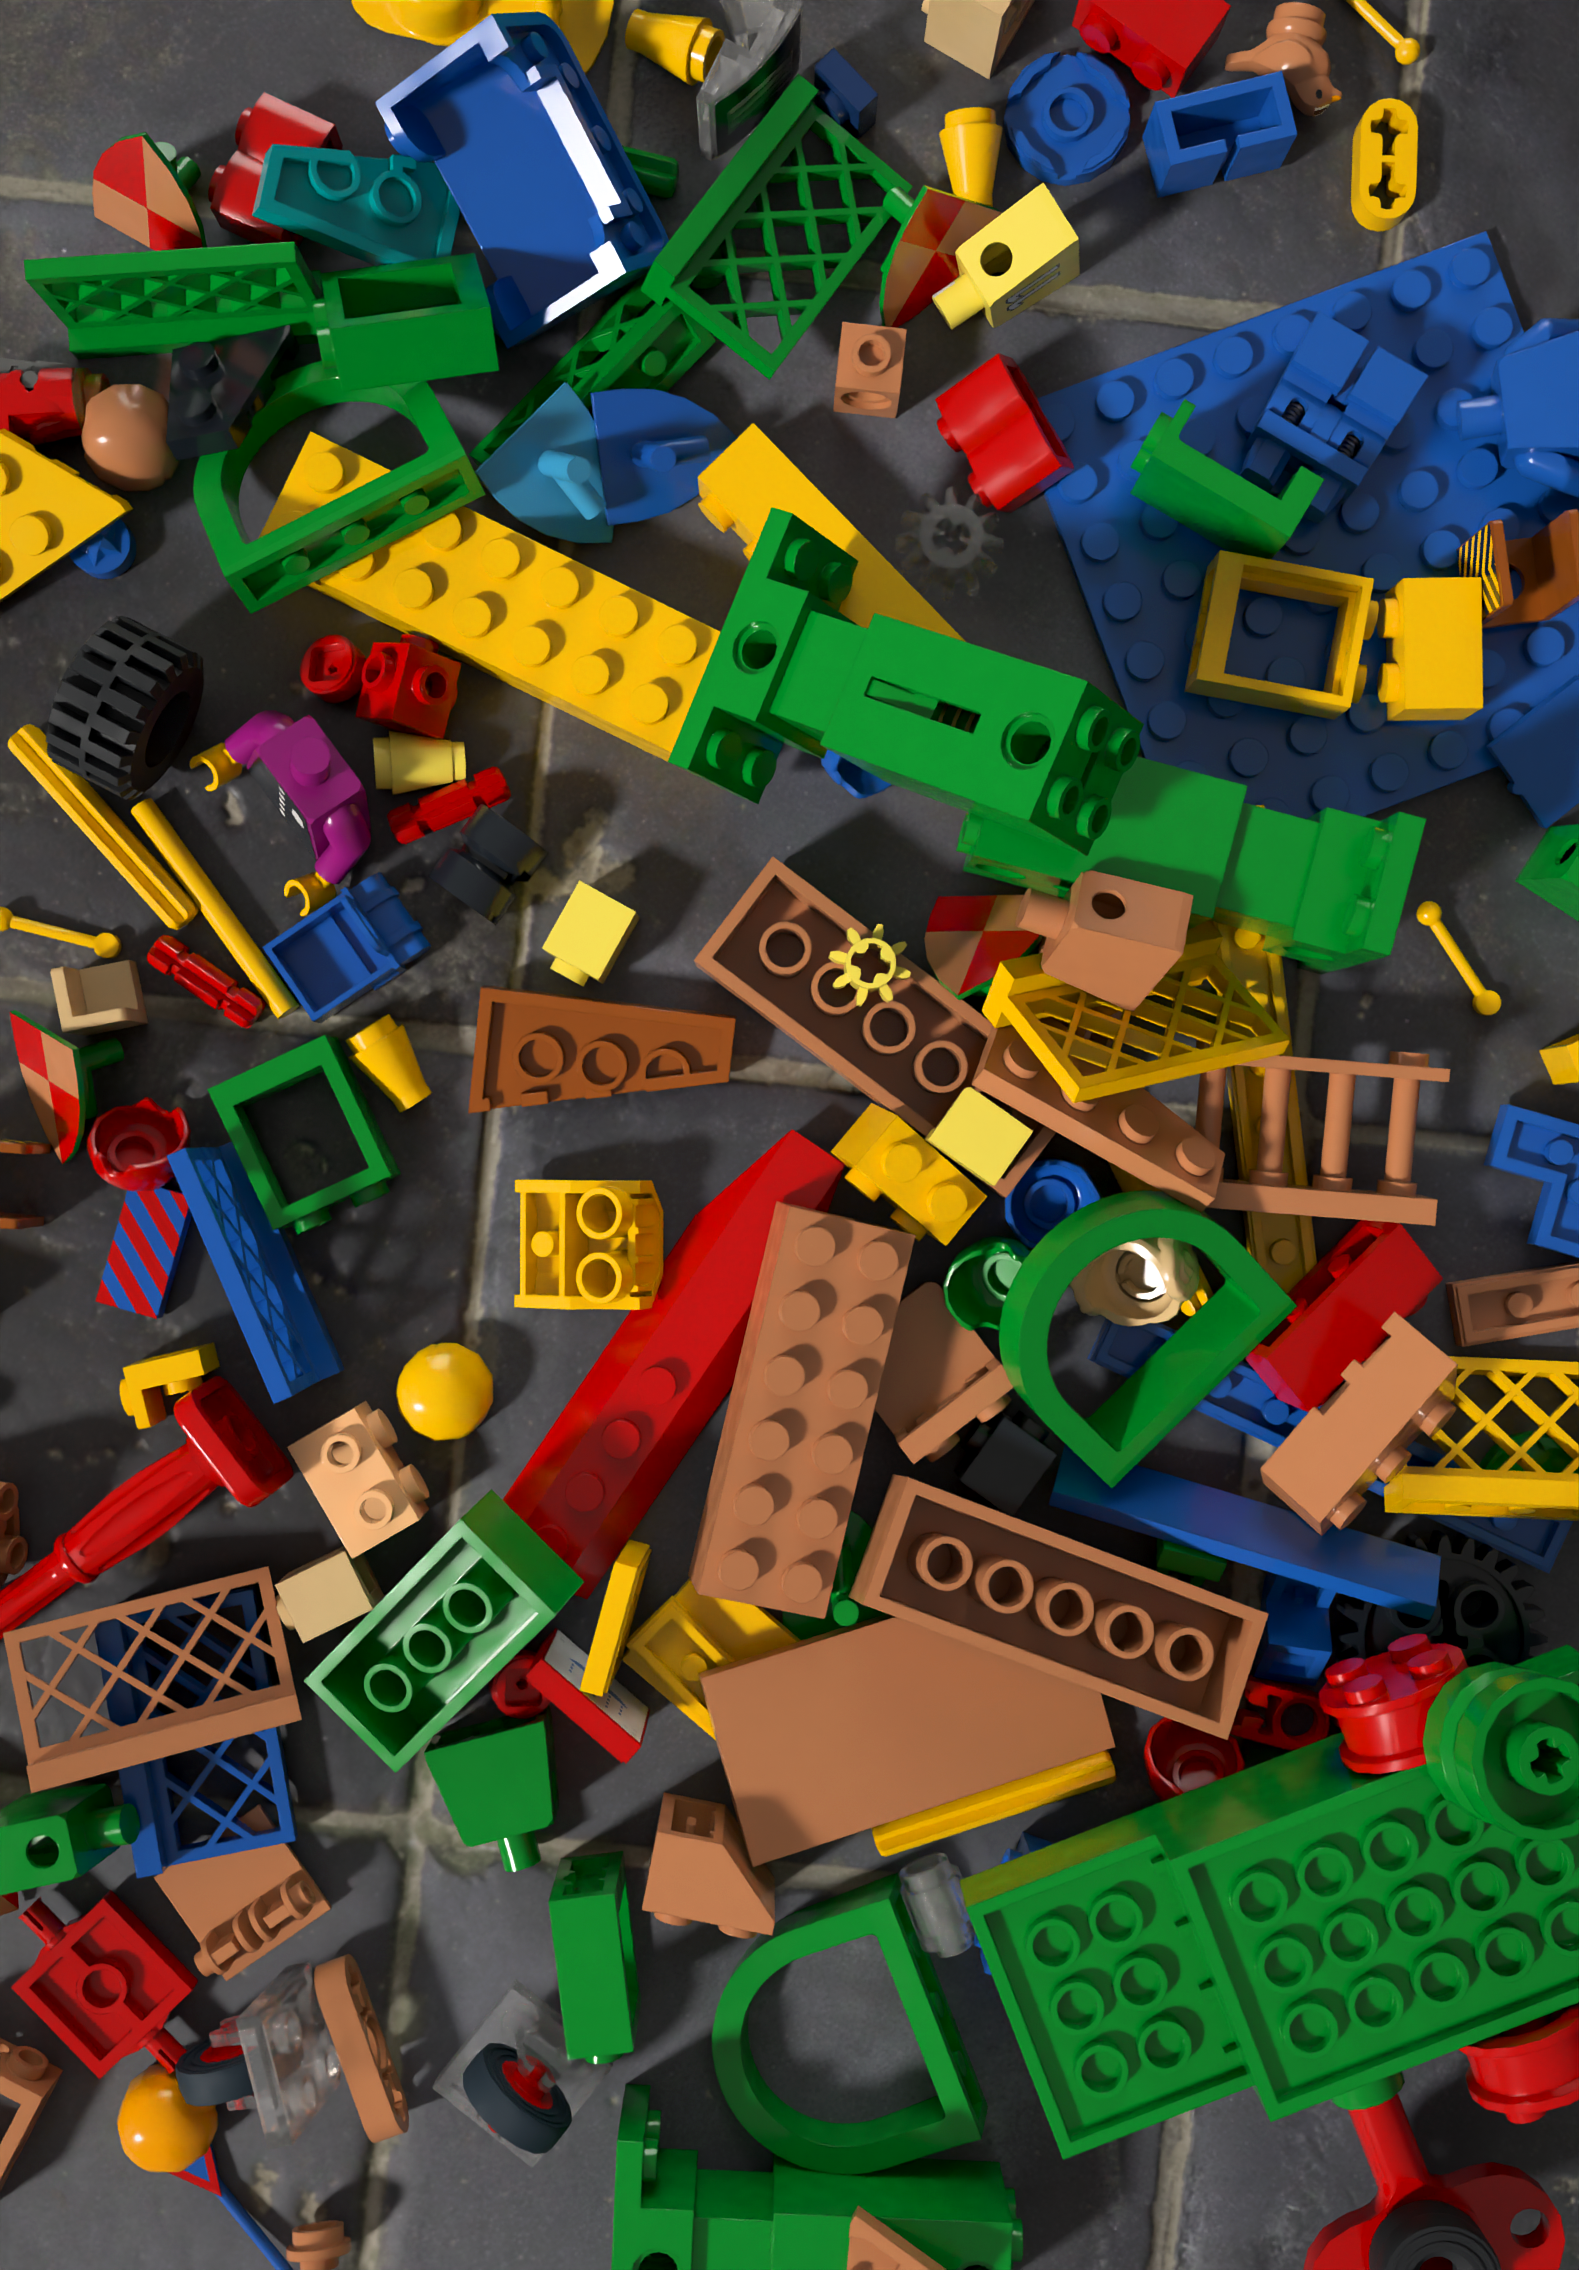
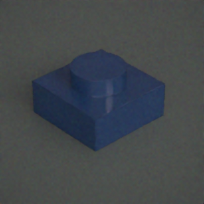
M833 47L815 65L814 87L819 91L814 98V102L817 107L840 126L843 125L858 140L875 124L878 93Z

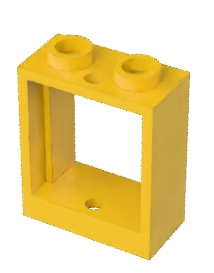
M1220 550L1207 566L1184 692L1333 720L1351 708V703L1357 704L1365 687L1367 666L1359 664L1363 640L1371 638L1378 617V601L1371 600L1374 579ZM1239 589L1339 607L1323 692L1224 673Z

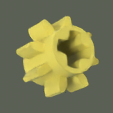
M879 923L874 929L872 937L862 940L857 931L852 927L847 929V940L852 946L848 954L841 951H831L829 955L831 961L844 965V974L838 977L832 986L834 989H840L850 984L853 988L857 989L858 992L855 999L856 1006L859 1007L867 999L868 992L878 991L884 1001L887 1003L891 1002L893 994L887 984L891 978L906 980L911 975V972L906 968L896 966V956L901 954L906 948V942H898L890 947L886 942L882 941L884 929L883 925ZM867 949L879 951L878 962L888 966L887 974L877 973L871 983L860 980L861 969L851 965V958H863Z

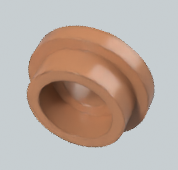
M337 2220L318 2221L293 2228L292 2244L286 2247V2259L290 2262H300V2270H332L339 2266V2256L351 2251V2238L344 2236V2222Z

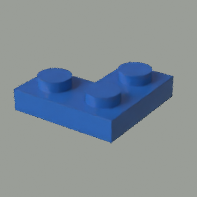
M1509 1104L1500 1105L1483 1165L1543 1182L1526 1243L1579 1258V1124Z

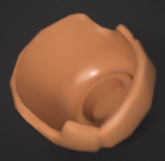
M141 384L112 385L89 400L86 405L85 423L81 440L83 450L85 451L84 458L99 480L123 491H150L162 486L167 479L172 478L180 460H176L166 443L169 402L163 394Z

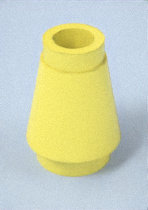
M389 731V737H373L376 789H392V795L451 783L464 778L466 780L464 742H451V740Z

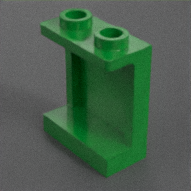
M1184 399L1174 418L1161 412L1130 468L1140 473L1130 494L1228 552L1272 559L1291 538L1325 479L1301 466L1278 496L1274 497L1180 440L1179 434L1196 405Z

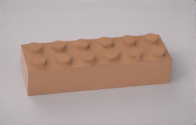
M772 857L694 959L696 966L885 1110L898 1115L923 1139L926 1138L931 1129H935L959 1094L967 1087L973 1088L1033 1131L995 1186L988 1185L962 1167L998 1196L1007 1198L1056 1132L971 1085L992 1027L990 1021L962 999L958 1000L937 980L902 954L896 956V966L906 968L911 972V975L906 980L895 978L889 980L887 984L892 991L893 1000L887 1003L881 998L878 991L868 992L867 999L861 1007L856 1006L857 989L853 988L850 984L840 989H834L832 986L835 980L844 974V965L834 963L829 959L831 951H841L848 954L852 946L847 940V929L852 927L857 931L861 940L871 938L873 932L775 857ZM867 949L863 958H851V965L861 969L860 980L871 983L877 973L887 974L888 966L878 962L879 951Z
M776 1201L688 1573L698 1594L825 1619L916 1235L897 1228Z
M892 1474L849 1594V1598L862 1605L1228 1740L1269 1615L1268 1613L912 1478Z

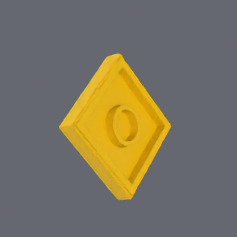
M629 1539L614 1563L580 1685V1691L601 1697L604 1693L607 1694L621 1665L626 1640L629 1636L652 1552L648 1544Z

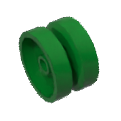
M1498 1662L1468 1667L1444 1684L1428 1710L1423 1736V1748L1428 1773L1442 1796L1467 1815L1485 1823L1494 1824L1499 1829L1517 1837L1548 1843L1579 1834V1686L1567 1680Z

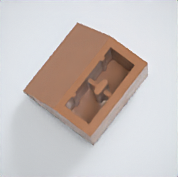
M663 1793L642 1910L654 1912L656 1919L671 1925L686 1926L695 1920L718 1925L720 1931L737 1938H754L757 1933L772 1936L775 1925V1878L765 1863L752 1867L747 1856L740 1826L727 1806L721 1803Z

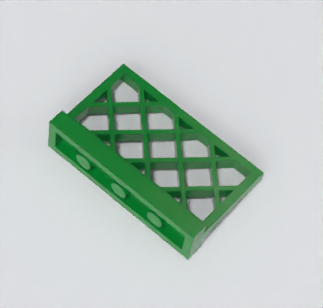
M799 73L655 258L640 289L660 306L663 305L667 298L670 299L769 380L892 216L883 208V205L880 207L856 208L851 180L870 179L886 193L894 187H901L905 192L909 193L913 187L817 107L813 100L819 90ZM810 130L832 148L834 164L806 166L801 141ZM791 157L792 166H783L787 159ZM838 180L843 208L814 210L809 181ZM795 182L800 210L771 212L766 188L768 184ZM756 201L757 212L747 213ZM859 223H869L861 234ZM846 224L850 250L845 253L822 254L817 225ZM803 226L808 254L779 256L774 227ZM760 228L766 257L735 258L731 238L733 230ZM721 249L722 259H712L716 252ZM836 268L827 279L825 269ZM811 270L816 293L813 299L787 300L782 271ZM769 272L774 301L743 303L738 273ZM725 274L730 304L710 305L691 290L690 287L698 276ZM801 314V316L792 326L790 315ZM777 316L781 342L772 354L749 336L746 318Z
M294 241L24 260L25 280L68 328L69 351L77 360L172 353L173 349L185 347L196 342H210L290 325L299 345L319 343L312 299L324 298L321 271L309 270Z

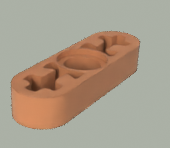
M347 1954L317 1965L314 1971V1983L318 2002L368 2138L371 2142L378 2143L406 2133L409 2128V2112L405 2094L357 1962L353 1956Z

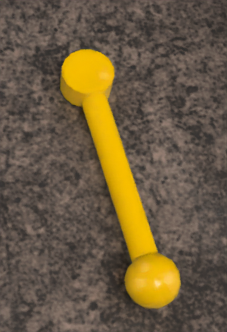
M1346 0L1395 48V58L1399 63L1410 65L1420 56V44L1417 40L1404 38L1366 0Z
M1433 901L1423 902L1417 909V919L1421 924L1430 926L1474 994L1472 1000L1474 1010L1480 1015L1495 1014L1501 1007L1500 996L1492 990H1486L1441 921V907Z
M0 906V931L2 932L13 928L93 948L95 953L102 958H114L121 951L122 944L120 939L111 933L93 936L13 916L8 908Z

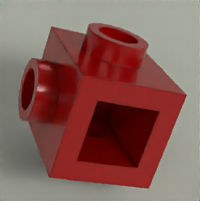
M402 634L400 643L373 642L371 653L362 669L361 679L363 686L355 717L395 732L444 739L449 714L457 699V681L462 663L439 655L438 643L415 635Z

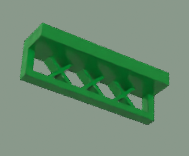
M645 274L469 453V456L480 467L564 382L570 385L593 418L590 392L621 388L656 389L667 392L716 340L706 328L668 298L662 306L655 303L643 316L635 318L652 300L640 290L647 276ZM609 350L598 362L590 364L601 352Z

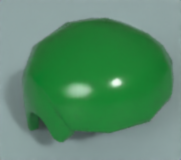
M988 1236L976 1241L958 1253L942 1285L946 1308L963 1328L972 1331L979 1327H988L999 1331L1002 1309L1008 1290L1022 1263L1031 1252L1024 1244L1012 1238Z

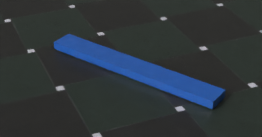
M1106 1318L1087 1359L1126 1378H1130L1177 1331L1161 1323H1148L1142 1326L1129 1327L1115 1324ZM1242 1361L1193 1408L1277 1448L1308 1413L1278 1400L1251 1365ZM1415 1441L1406 1448L1412 1454L1407 1462V1466L1434 1467L1445 1456ZM1452 1459L1444 1468L1461 1467ZM1378 1477L1368 1490L1384 1497V1486L1388 1483H1384ZM1421 1514L1548 1574L1573 1521Z

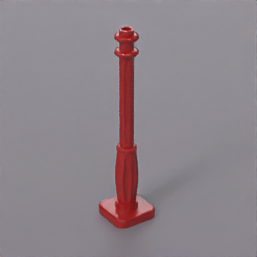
M214 1376L177 1400L173 1407L174 1416L181 1429L187 1435V1443L139 1471L113 1490L67 1533H62L57 1537L54 1542V1551L0 1591V1639L4 1637L3 1633L14 1630L75 1583L88 1584L94 1582L99 1574L151 1544L179 1523L218 1486L226 1487L242 1505L255 1507L293 1477V1470L287 1457L240 1394L227 1380L220 1376Z

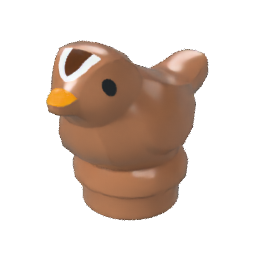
M1288 2L1278 5L1275 8L1273 20L1267 25L1266 41L1254 49L1231 53L1226 56V71L1254 72L1259 76L1282 71L1288 96L1296 108L1304 115L1318 116L1331 103L1340 100L1342 97V93L1333 87L1329 79L1331 72L1328 53L1322 47L1327 36L1326 29L1324 28L1326 14L1316 6L1300 2Z

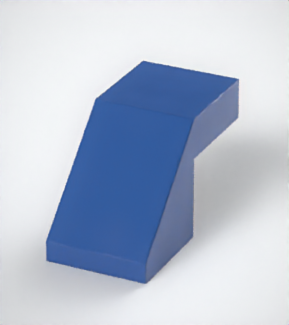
M1267 1572L1264 1578L1260 1611L1269 1615L1252 1664L1253 1677L1311 1686L1316 1685L1332 1654L1328 1608L1336 1592Z

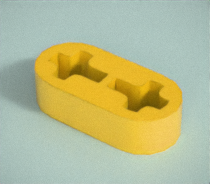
M1393 98L1381 99L1370 105L1355 128L1353 136L1352 213L1359 224L1368 230L1377 232L1390 230L1398 225L1414 203L1416 194L1417 118L1410 106L1401 100ZM1379 122L1388 123V132L1397 135L1389 147L1387 155H1382V135L1374 133ZM1382 175H1386L1387 196L1396 198L1389 209L1381 208L1380 198L1371 196L1380 183Z

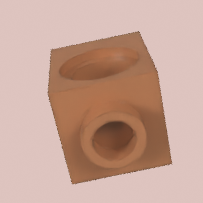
M842 322L833 412L896 418L907 329Z

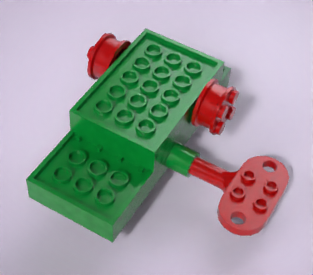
M1412 1634L1392 1642L1388 1646V1652L1365 1660L1362 1658H1351L1335 1663L1326 1669L1325 1674L1328 1681L1319 1691L1318 1695L1323 1712L1337 1718L1342 1732L959 1880L967 1912L1063 2160L1249 2087H1253L1270 2122L1331 2099L1337 2107L1348 2110L1378 2191L1370 2203L1342 2215L1322 2228L1308 2248L1303 2270H1369L1370 2245L1380 2223L1398 2207L1418 2200L1442 2201L1457 2207L1470 2216L1496 2253L1501 2270H1558L1560 2268L1565 2247L1562 2219L1539 2182L1517 2167L1496 2162L1466 2166L1448 2174H1431L1426 2167L1398 2094L1405 2083L1402 2071L1455 2050H1460L1467 2055L1470 2063L1465 2077L1472 2099L1487 2110L1505 2113L1507 2119L1512 2123L1527 2124L1542 2118L1548 2110L1567 2106L1579 2100V1834L1548 1843L1517 1837L1499 1829L1494 1824L1485 1823L1467 1815L1442 1796L1428 1773L1423 1748V1736L1428 1710L1441 1688L1468 1667L1461 1648L1447 1643L1430 1644L1426 1634ZM1568 1644L1513 1665L1539 1672L1542 1675L1567 1680L1579 1686V1651ZM1525 2209L1540 2211V2222L1534 2231L1525 2235H1517L1511 2232V2223L1517 2213ZM1433 2257L1425 2261L1419 2270H1452V2262L1444 2257Z

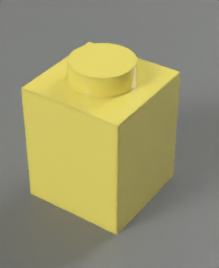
M579 880L542 947L548 954L556 957L550 969L584 987L589 976L604 984L640 919L637 912Z

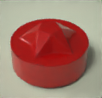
M328 635L322 637L307 649L300 665L302 682L306 688L325 702H343L354 696L362 687L361 675L366 657L358 647L344 636Z
M520 1650L489 1681V1691L492 1699L503 1713L513 1718L524 1719L533 1717L542 1712L551 1702L527 1681L526 1675L537 1654L530 1650Z

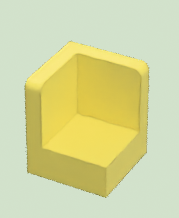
M967 1087L959 1094L935 1129H931L925 1140L988 1185L995 1186L1033 1131L971 1087Z

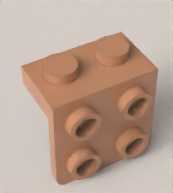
M926 1281L900 1300L875 1411L892 1431L898 1445L913 1464L924 1456L929 1462H933L950 1451L960 1441L956 1431L973 1418L977 1417L983 1423L1002 1411L1012 1400L1007 1392L1013 1386L1008 1380L1003 1365L994 1357L974 1330L968 1331L963 1328L946 1308L944 1292L940 1285L933 1281Z

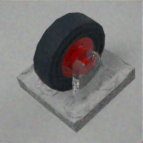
M310 1961L286 1966L241 2015L222 2020L220 2022L221 2029L210 2032V2038L193 2046L180 2057L175 2065L179 2089L186 2104L199 2107L226 2103L229 2111L258 2108L268 2150L293 2145L340 2085L341 2063L335 2046L330 2044L324 2016L315 1990Z
M515 1979L436 2077L433 2089L533 2168L542 2155L551 2150L566 2132L574 2115L611 2071L613 2062L591 2064L585 2058L567 2060L562 2015Z

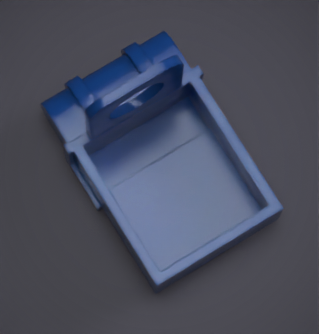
M381 872L368 877L352 889L344 887L340 890L342 892L340 895L262 947L313 1022H324L372 988L377 991L405 972L407 968L404 964L414 961L431 948L430 943L422 933L423 927L418 920H413L399 899L400 893L395 886H390Z

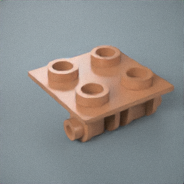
M260 1803L238 1818V1820L254 1831L274 1829L276 1827ZM227 1827L220 1838L238 1834ZM288 1843L171 1865L165 1869L163 1874H158L154 1877L200 1943L201 1950L194 1955V1962L198 1970L206 1977L213 1973L222 1975L226 1981L332 1908Z

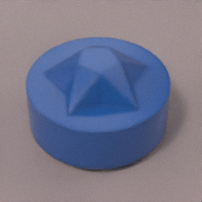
M119 519L70 553L69 556L88 575L98 579H112L122 575L132 565L136 556V540L131 529Z

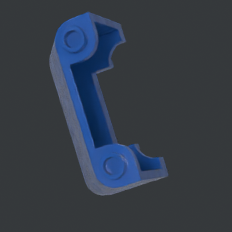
M517 12L489 15L375 101L385 121L386 135L395 150L401 155L411 157L418 162H435L492 268L497 280L485 290L490 304L494 333L502 338L507 349L526 343L647 274L653 261L669 241L666 231L572 47L558 25L544 13Z

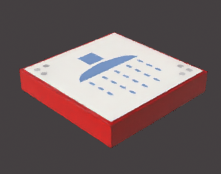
M555 1628L541 1643L526 1675L527 1681L617 1760L627 1764L642 1746L650 1709L616 1679L613 1680L607 1694L604 1693L602 1697L580 1691L588 1655Z

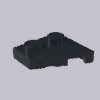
M290 325L210 342H196L172 350L166 443L177 461L238 449L253 426L252 420L254 415L265 407L276 389L270 378L273 370L281 358L294 360L299 352V344Z

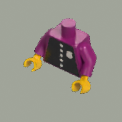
M265 710L256 714L227 737L225 743H219L192 757L190 768L193 769L203 763L207 764L213 773L214 779L213 783L206 786L205 789L213 791L239 777L242 773V764H247L248 771L316 861L314 865L316 871L289 880L284 888L286 898L301 893L304 894L305 907L301 910L300 915L306 916L312 914L336 897L334 884H339L343 881L370 845L371 822L366 791L361 781L314 718L307 715L295 722L290 716L279 711Z

